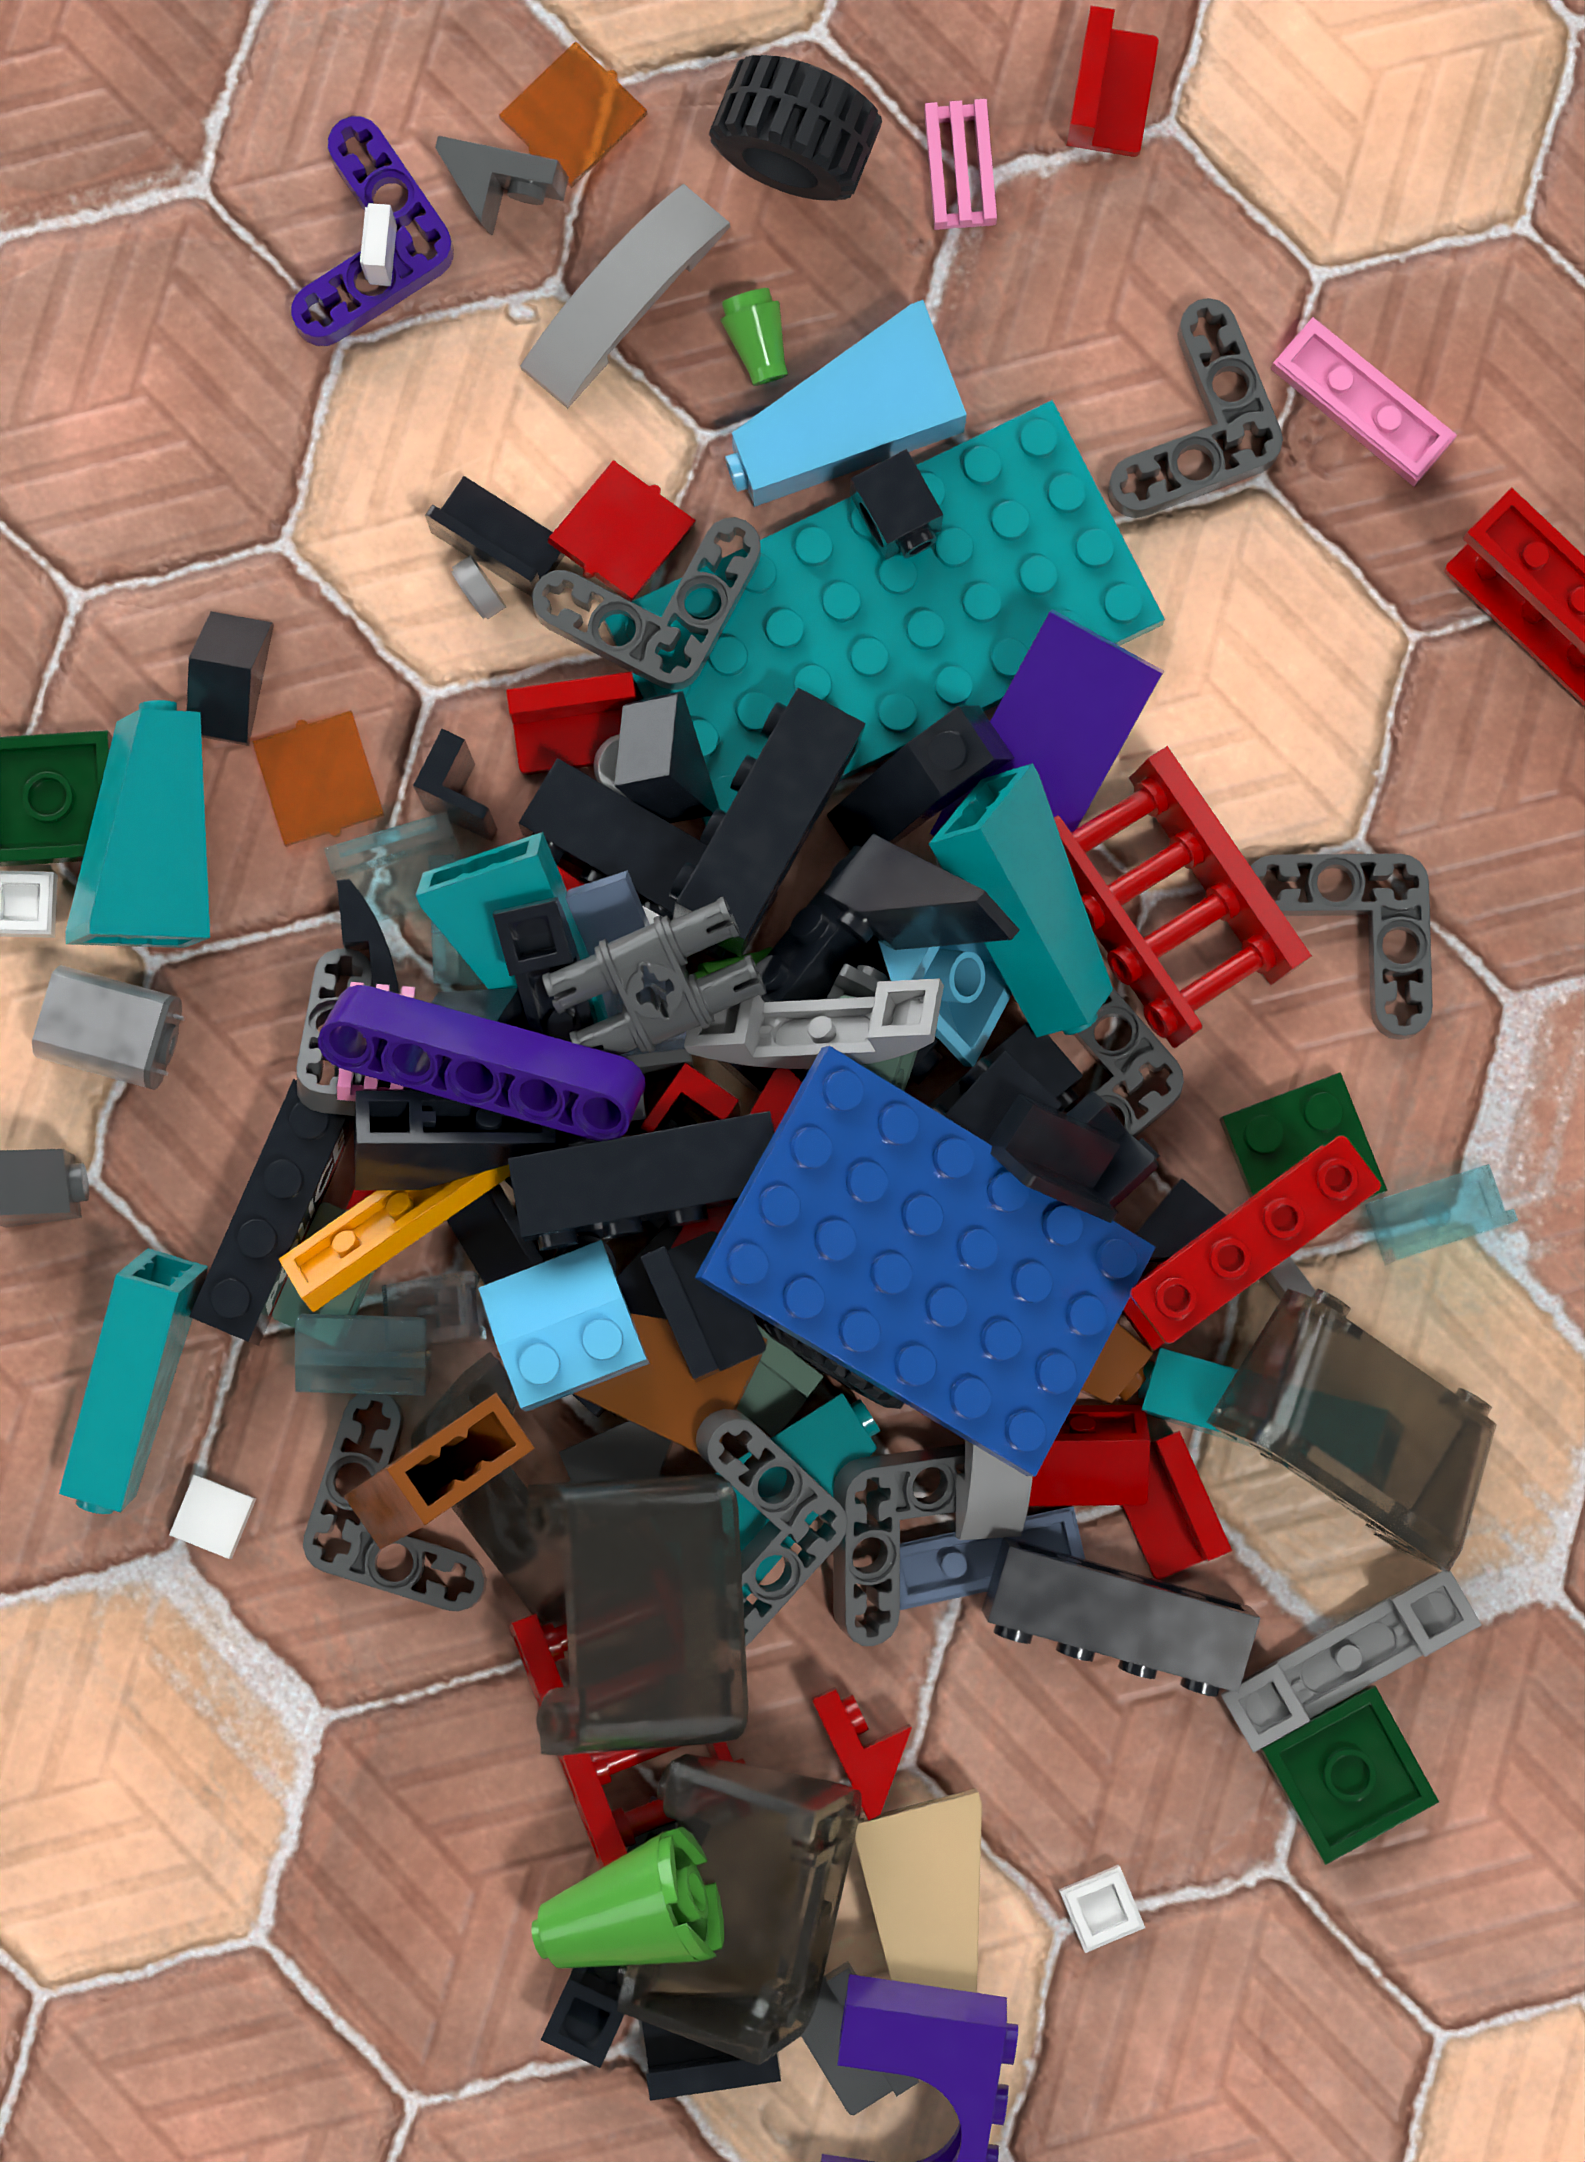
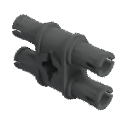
M724 896L711 904L672 921L668 916H656L653 918V924L611 942H608L607 939L599 941V945L594 947V955L555 972H548L542 975L549 997L554 996L555 1000L552 1001V1004L559 1014L574 1005L609 990H612L615 995L619 993L624 1002L621 1005L622 1012L579 1031L570 1032L572 1043L618 1056L635 1048H639L641 1052L648 1051L651 1053L656 1050V1045L698 1026H701L703 1030L710 1027V1023L715 1021L714 1014L755 996L766 994L765 985L759 971L756 972L755 970L756 964L751 955H747L744 959L701 978H697L695 974L689 975L685 966L688 963L687 956L731 937L740 936L737 923L733 914H730L728 911L730 907ZM644 966H647L650 973H654L658 981H665L666 1002H663L660 995H656L651 987H644Z

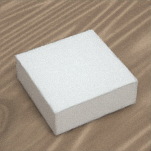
M369 203L368 207H365L360 264L366 280L371 285L391 286L397 230L391 205Z
M0 871V937L55 938L58 875L55 872Z
M193 1475L169 1535L225 1558L232 1559L256 1498L201 1476Z
M1119 1865L1059 1889L1085 1953L1145 1928Z

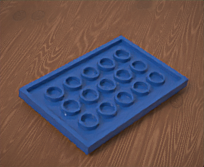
M830 1045L822 1047L698 1270L695 1279L1025 1476L1036 1477L1130 1298V1290L1137 1285L1156 1247L1115 1221L1109 1223L1025 1186L990 1154L992 1145Z

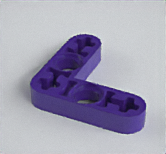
M350 116L342 119L332 128L328 137V150L335 169L364 211L369 203L374 204L376 191L383 185L396 183L408 191V200L405 206L393 212L398 232L396 233L391 286H388L382 294L377 296H367L356 289V279L362 271L360 264L361 251H359L302 288L292 302L291 316L299 335L306 342L315 346H329L350 335L441 276L450 267L454 257V247L447 227L381 130L371 120L361 116ZM355 137L360 143L370 140L366 146L370 160L376 167V170L369 176H367L365 167L355 154L352 153L345 156L348 152L345 142L348 139ZM413 220H415L417 229L427 242L438 239L434 244L437 253L434 258L427 260L422 253L411 256L416 250L412 236L405 226H408ZM345 284L351 301L358 308L349 312L346 302L343 301L330 311L333 321L330 325L323 327L318 321L307 324L312 318L309 308L318 302L324 309L341 301V297L336 288Z

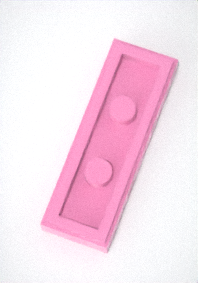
M1314 317L1311 318L1272 364L1271 370L1413 487L1416 486L1457 436L1451 429Z

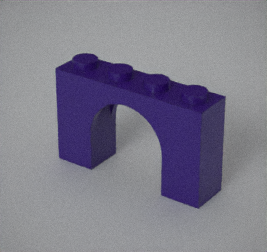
M849 1974L840 2029L837 2066L914 2077L932 2085L949 2100L959 2119L954 2135L939 2151L916 2162H998L999 2145L989 2144L992 2124L1004 2125L1009 2085L999 2084L998 2082L1001 2064H1014L1018 2040V2024L1007 2023V1997ZM822 2154L821 2162H875Z

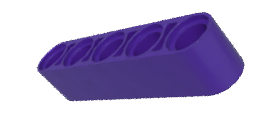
M366 985L351 986L341 993L318 1036V1046L323 1056L332 1065L341 1069L597 1141L618 1139L626 1133L645 1089V1077L641 1069L632 1061L622 1056Z

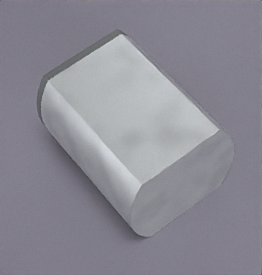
M60 965L53 971L32 1038L33 1054L39 1059L155 1090L162 1083L164 1075L168 1076L166 1068L175 1051L179 1024L181 1020L184 1021L185 1019L182 1016L181 999L169 994Z

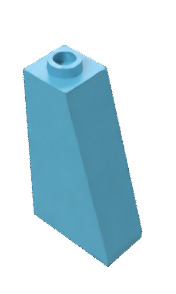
M921 300L910 304L732 432L734 453L725 456V461L737 492L747 489L753 506L756 507L877 464L905 449L910 452L964 433L967 414L924 301Z

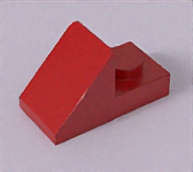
M836 1687L813 1697L812 1701L869 1821L881 1815L912 1727L908 1724L863 1746L858 1735L868 1731L869 1727L854 1695L852 1694L841 1700Z

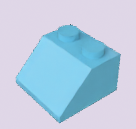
M879 942L891 981L941 979L944 988L935 1036L963 1066L973 1067L1012 995L984 942L894 950Z
M602 1240L478 1288L496 1346L519 1406L526 1412L650 1364Z

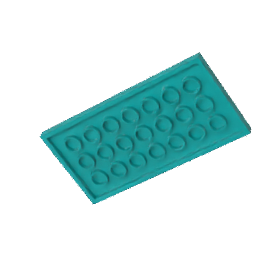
M1053 400L916 465L943 513L941 531L935 534L937 541L928 549L910 558H904L900 552L886 560L852 498H846L760 540L761 557L759 564L705 666L693 684L684 689L669 690L632 673L634 683L642 699L683 691L721 810L727 812L738 793L730 789V786L744 758L750 755L757 759L768 739L760 736V733L771 710L777 702L787 706L797 688L866 723L860 745L840 779L842 781L893 756L909 741L957 706L979 705L984 712L999 705L1048 613L1052 609L1118 646L1163 625L1165 618ZM742 548L723 557L715 574L707 566L703 567L700 572L716 575L728 587H733L735 581L726 580L725 571L733 557L741 556L746 558L748 554ZM682 578L632 601V603L662 617ZM698 588L687 596L684 605L688 614L693 618L708 620L720 611L722 602L719 595L713 590ZM614 614L604 620L616 646H623L634 637L636 626L629 617L622 614ZM674 620L671 627L679 628L681 631V637L677 645L671 652L662 649L658 652V655L663 660V671L671 674L676 666L686 669L690 665L685 660L684 648L691 635L700 643L706 638V636L689 632L677 620ZM711 816L701 817L705 826Z

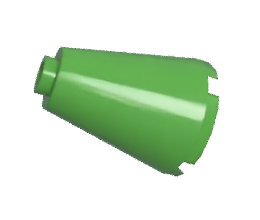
M684 1827L666 1830L542 1903L538 1910V1919L534 1920L531 1926L532 1939L540 1957L543 1959L549 1958L551 1963L559 1969L703 1962L716 1957L717 1955L713 1951L722 1949L724 1944V1918L716 1882L707 1885L703 1884L697 1865L706 1863L708 1860L693 1834Z

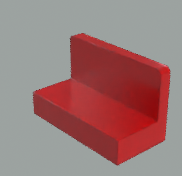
M1090 5L1066 146L1137 157L1142 146L1159 39L1154 35L1112 29L1115 9Z
M632 671L506 689L520 772L523 775L549 772L557 758L574 768L594 766V758L599 747L610 737L620 734L623 706L628 702L637 701Z
M685 1063L642 1124L641 1130L643 1134L660 1131L669 1119L678 1116L684 1107H687L707 1122L739 1117L741 1115L740 1103L736 1097Z
M1073 1405L1036 1477L1032 1478L1029 1506L1146 1504L1148 1501L1150 1435L1147 1415L1142 1410L1143 1405Z
M1177 1431L1150 1442L1148 1501L1144 1505H1122L1152 1576L1157 1580H1161L1200 1562L1211 1561L1232 1552V1549L1181 1432Z

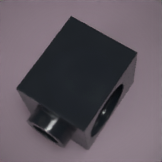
M907 449L851 478L850 496L886 560L900 552L904 558L913 557L928 549L937 541L935 534L941 531L943 513Z

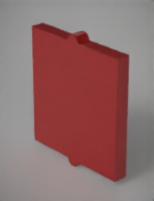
M613 460L549 536L547 543L582 567L585 578H597L621 597L632 602L694 527L696 520L660 494L661 488L658 485L648 486Z

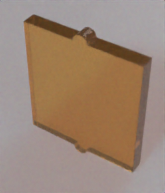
M575 41L499 114V118L529 147L530 155L558 160L569 176L567 185L572 188L648 113L647 109L618 82V75L615 70L606 71Z
M352 710L309 724L305 720H299L296 723V728L252 741L286 847L329 833L332 837L336 838L341 835L342 829L385 816Z

